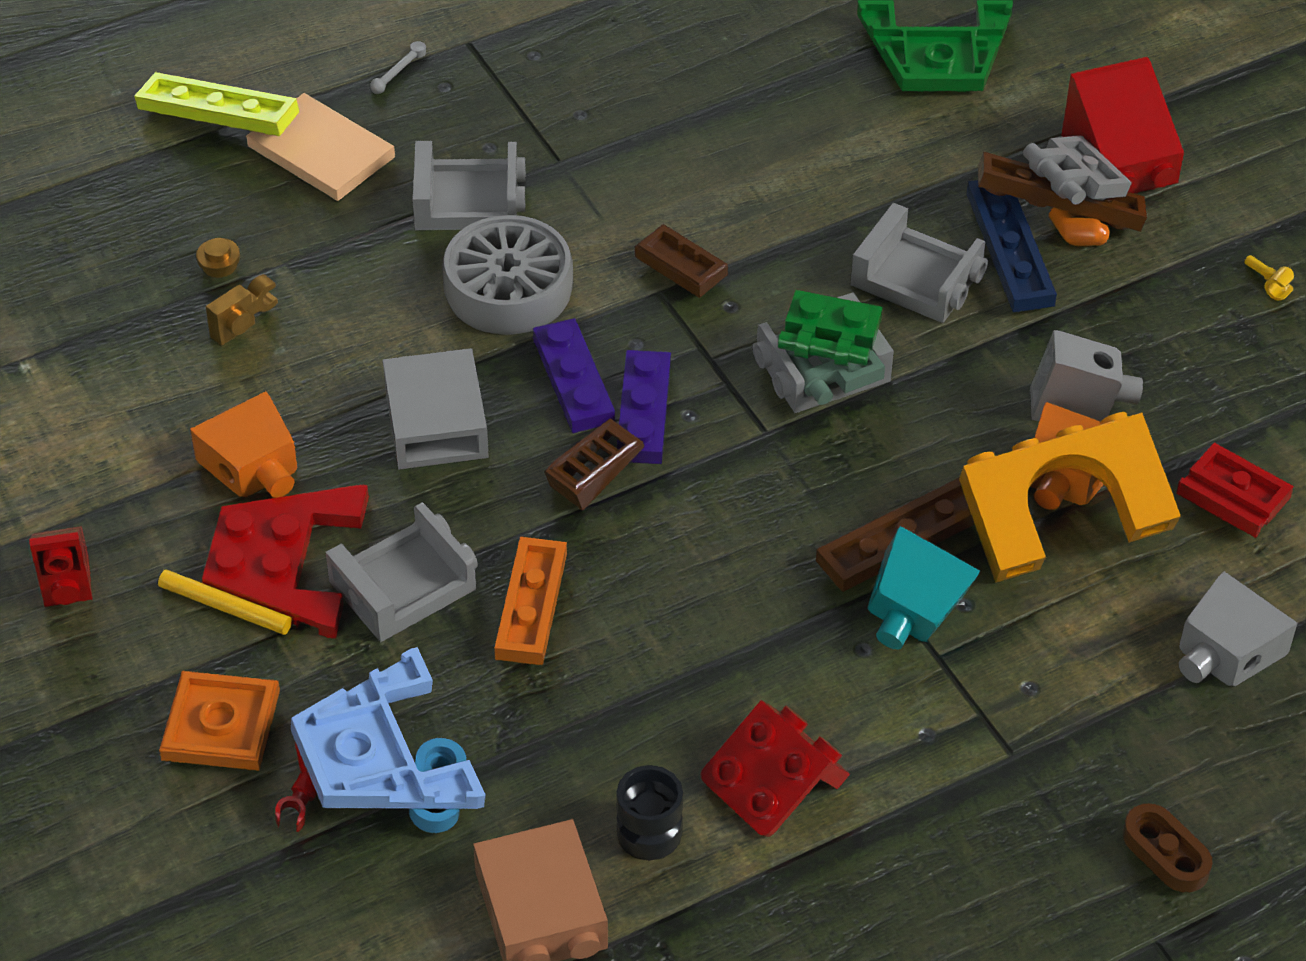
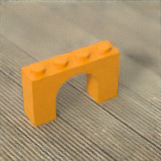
M1126 412L1115 413L1100 421L1101 425L1084 430L1082 425L1071 426L1058 432L1055 439L1039 443L1037 438L1028 439L1014 445L1011 448V452L995 456L994 452H984L971 457L967 461L968 464L963 466L959 481L995 583L1041 569L1046 556L1029 511L1028 489L1036 479L1052 470L1061 468L1079 469L1099 479L1113 498L1129 542L1174 529L1181 515L1143 413L1128 416Z

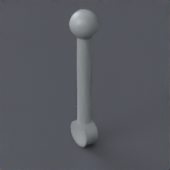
M420 41L413 42L410 45V52L381 78H375L371 81V91L374 94L383 93L386 84L415 57L421 58L425 56V43Z

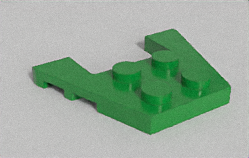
M858 0L857 16L902 91H983L1012 15L1013 0H977L975 11L977 27H899L896 25L894 0Z

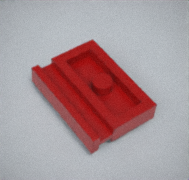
M1214 442L1190 468L1189 474L1185 478L1182 477L1180 479L1176 494L1256 538L1264 525L1267 526L1289 501L1294 486Z

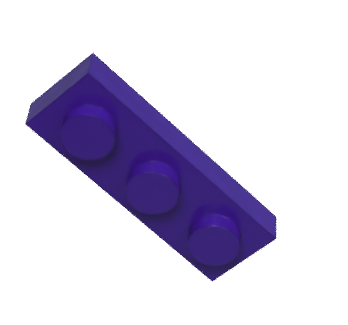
M573 318L534 327V343L571 432L577 433L597 428L610 418L615 421V409L576 319Z
M626 350L619 425L643 441L645 446L630 461L631 463L662 464L671 352ZM617 439V449L619 450L625 444Z

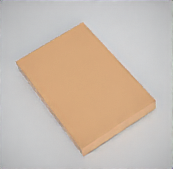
M305 93L297 97L300 112L280 136L267 135L255 131L246 135L248 147L337 201L395 157L393 145Z

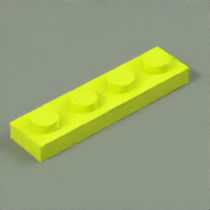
M157 72L150 77L134 96L137 107L140 110L280 136L300 112L297 98Z

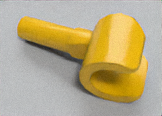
M1252 255L1247 256L1245 264L1264 276L1267 280L1264 285L1265 291L1272 299L1282 301L1293 291L1292 285L1289 284L1294 279L1292 269L1283 266L1276 271Z

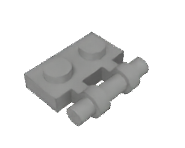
M1083 136L1050 138L1045 149H1040L1035 143H1030L1023 150V156L1029 161V167L1039 177H1046L1051 182V189L1059 197L1068 198L1075 205L1081 203L1086 196L1095 200L1126 197L1132 183Z

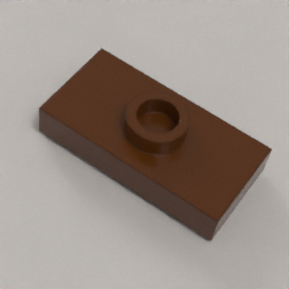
M664 224L635 246V257L699 298L728 275L727 263Z

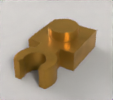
M262 274L253 279L247 289L239 284L205 306L210 337L222 346L237 335L243 334L249 327L255 324L254 314L259 311H269L278 303V299L269 293L270 290L276 287V283L265 274Z

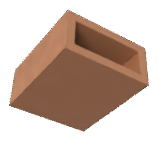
M573 819L473 844L476 876L503 961L584 959L596 954L600 950L608 949V920Z

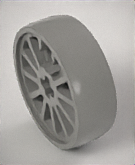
M517 215L485 218L459 231L452 238L445 251L442 272L446 299L455 315L475 329L501 335L533 331L534 327L547 325L555 320L564 311L570 300L573 289V260L569 247L564 238L554 228L539 220Z

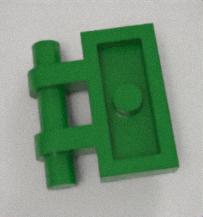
M795 290L785 320V331H781L779 336L778 348L794 351V356L806 359L810 355L834 359L835 365L848 367L849 363L867 366L870 350L873 349L881 323L883 307Z

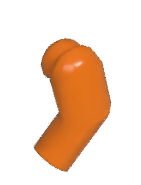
M1054 207L1049 212V218L1063 239L1072 246H1101L1109 239L1110 231L1108 226L1098 219L1075 218L1068 211Z

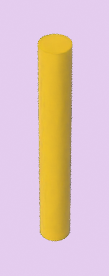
M167 569L159 577V587L282 635H286L291 628L292 618Z

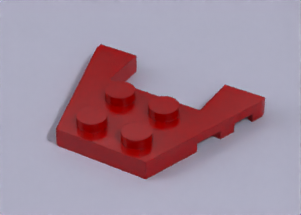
M368 485L348 486L222 506L202 577L203 584L292 618L293 625L299 626L303 622L318 628L319 635L336 639L344 606L343 594L298 589L313 525L362 529L369 499Z

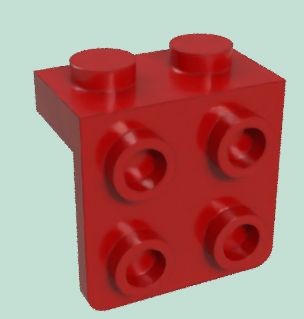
M760 700L702 769L701 779L758 834L770 837L780 828L820 779L838 789L850 773L837 763L843 755L821 736L814 742L803 732L808 723L786 705L779 711L763 700Z

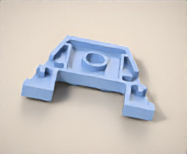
M418 647L402 653L401 660L387 669L379 672L378 668L371 671L368 680L349 691L342 688L291 718L292 735L323 808L478 809L484 807L485 793L470 760L424 772L417 769L388 704L431 693L433 680Z

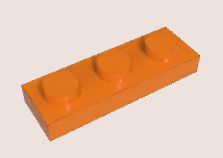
M520 537L494 647L495 660L543 665L567 557V542Z

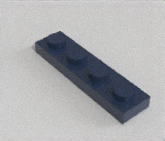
M978 180L968 181L966 194L1012 312L1055 307L1056 291L1018 198L1011 195H994L985 188L978 187Z

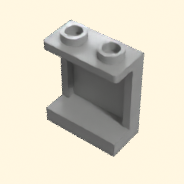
M415 141L413 180L415 230H462L466 226L485 218L517 215V212H525V186H517V183L526 182L525 157H517V142H508V158L433 159L432 141Z
M892 203L853 254L851 286L944 323L953 309L959 310L963 306L971 284L973 282L979 283L983 278L988 265V260L983 258L985 241L976 238L968 251L932 238L908 228V208Z
M854 292L838 297L860 302ZM767 322L759 324L757 328V342L753 344V353L759 367L766 368L772 377L776 394L779 398L786 399L794 413L819 406L813 396H807L804 393V378L784 349L778 348V335L774 334ZM879 329L872 350L885 366L884 379L846 394L837 382L829 384L827 386L833 392L831 401L891 382L894 351ZM817 356L808 358L813 367L822 364Z
M423 502L414 506L415 522L412 525L357 555L352 556L342 543L326 551L329 582L338 593L343 594V599L380 643L476 590L475 568L478 567V562L474 552L466 543L460 544L451 534V530L443 516L438 513L434 515Z

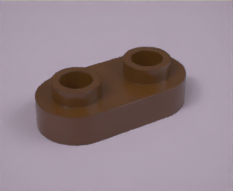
M1149 803L1141 804L1129 811L1123 829V839L1128 848L1173 890L1194 892L1201 889L1207 883L1212 868V856L1209 850L1162 806ZM1148 833L1153 835L1155 838L1148 839L1145 838L1142 834ZM1177 868H1185L1190 872H1183Z

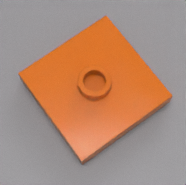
M182 671L159 749L161 761L259 771L280 692L279 682L277 680Z

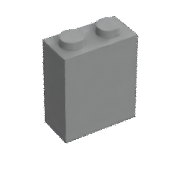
M472 348L383 359L385 390L398 470L489 458L487 425Z

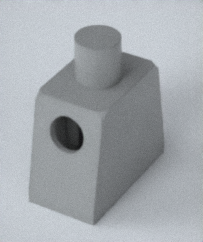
M1054 330L1030 386L1032 420L1040 421L1043 407L1048 402L1101 421L1109 415L1115 401L1138 404L1142 395L1143 379L1123 375L1121 352L1117 348Z
M1224 571L1200 600L1184 624L1179 647L1185 656L1179 661L1180 671L1188 680L1194 683L1201 682L1211 673L1226 685L1237 686L1289 653L1297 622Z

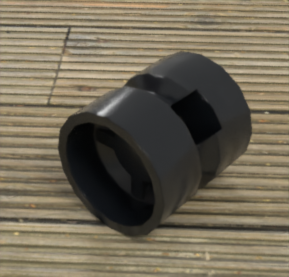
M640 766L627 772L619 781L616 792L617 837L619 844L626 853L637 859L648 861L662 859L675 851L682 837L683 789L681 782L674 773L659 766Z

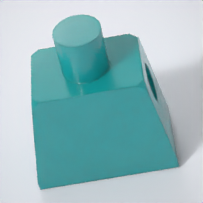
M900 526L885 551L867 608L870 613L883 620L876 633L877 639L883 645L896 650L903 647L909 635L926 642L963 598L980 570Z

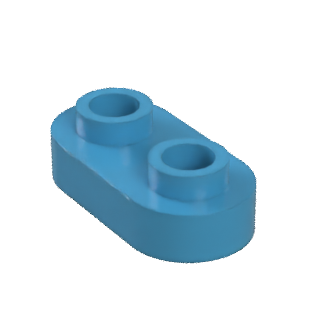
M435 738L426 741L420 746L416 754L415 764L419 771L424 772L466 761V755L463 748L456 742L446 738ZM409 808L412 822L419 829L430 833H440L449 830L456 824L460 814V809H437L441 813H431L427 811L429 809Z

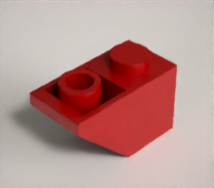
M82 526L34 533L29 538V543L44 606L68 605L75 602L93 600L89 556Z

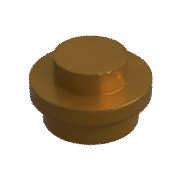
M225 238L208 240L196 252L197 263L211 277H226L236 270L240 260L239 247L233 241Z

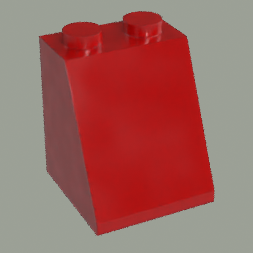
M1143 57L1072 73L1070 75L1061 137L1083 136L1132 182L1128 190L1130 193H1138L1177 184L1179 182L1184 150L1149 58Z

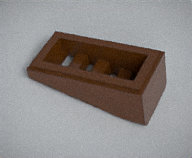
M610 418L557 458L544 473L550 487L578 508L584 510L645 446L643 441ZM612 435L625 444L619 450L607 442ZM601 448L610 457L604 460L596 452ZM589 460L597 467L590 470L584 464ZM576 472L583 476L579 481L573 478Z

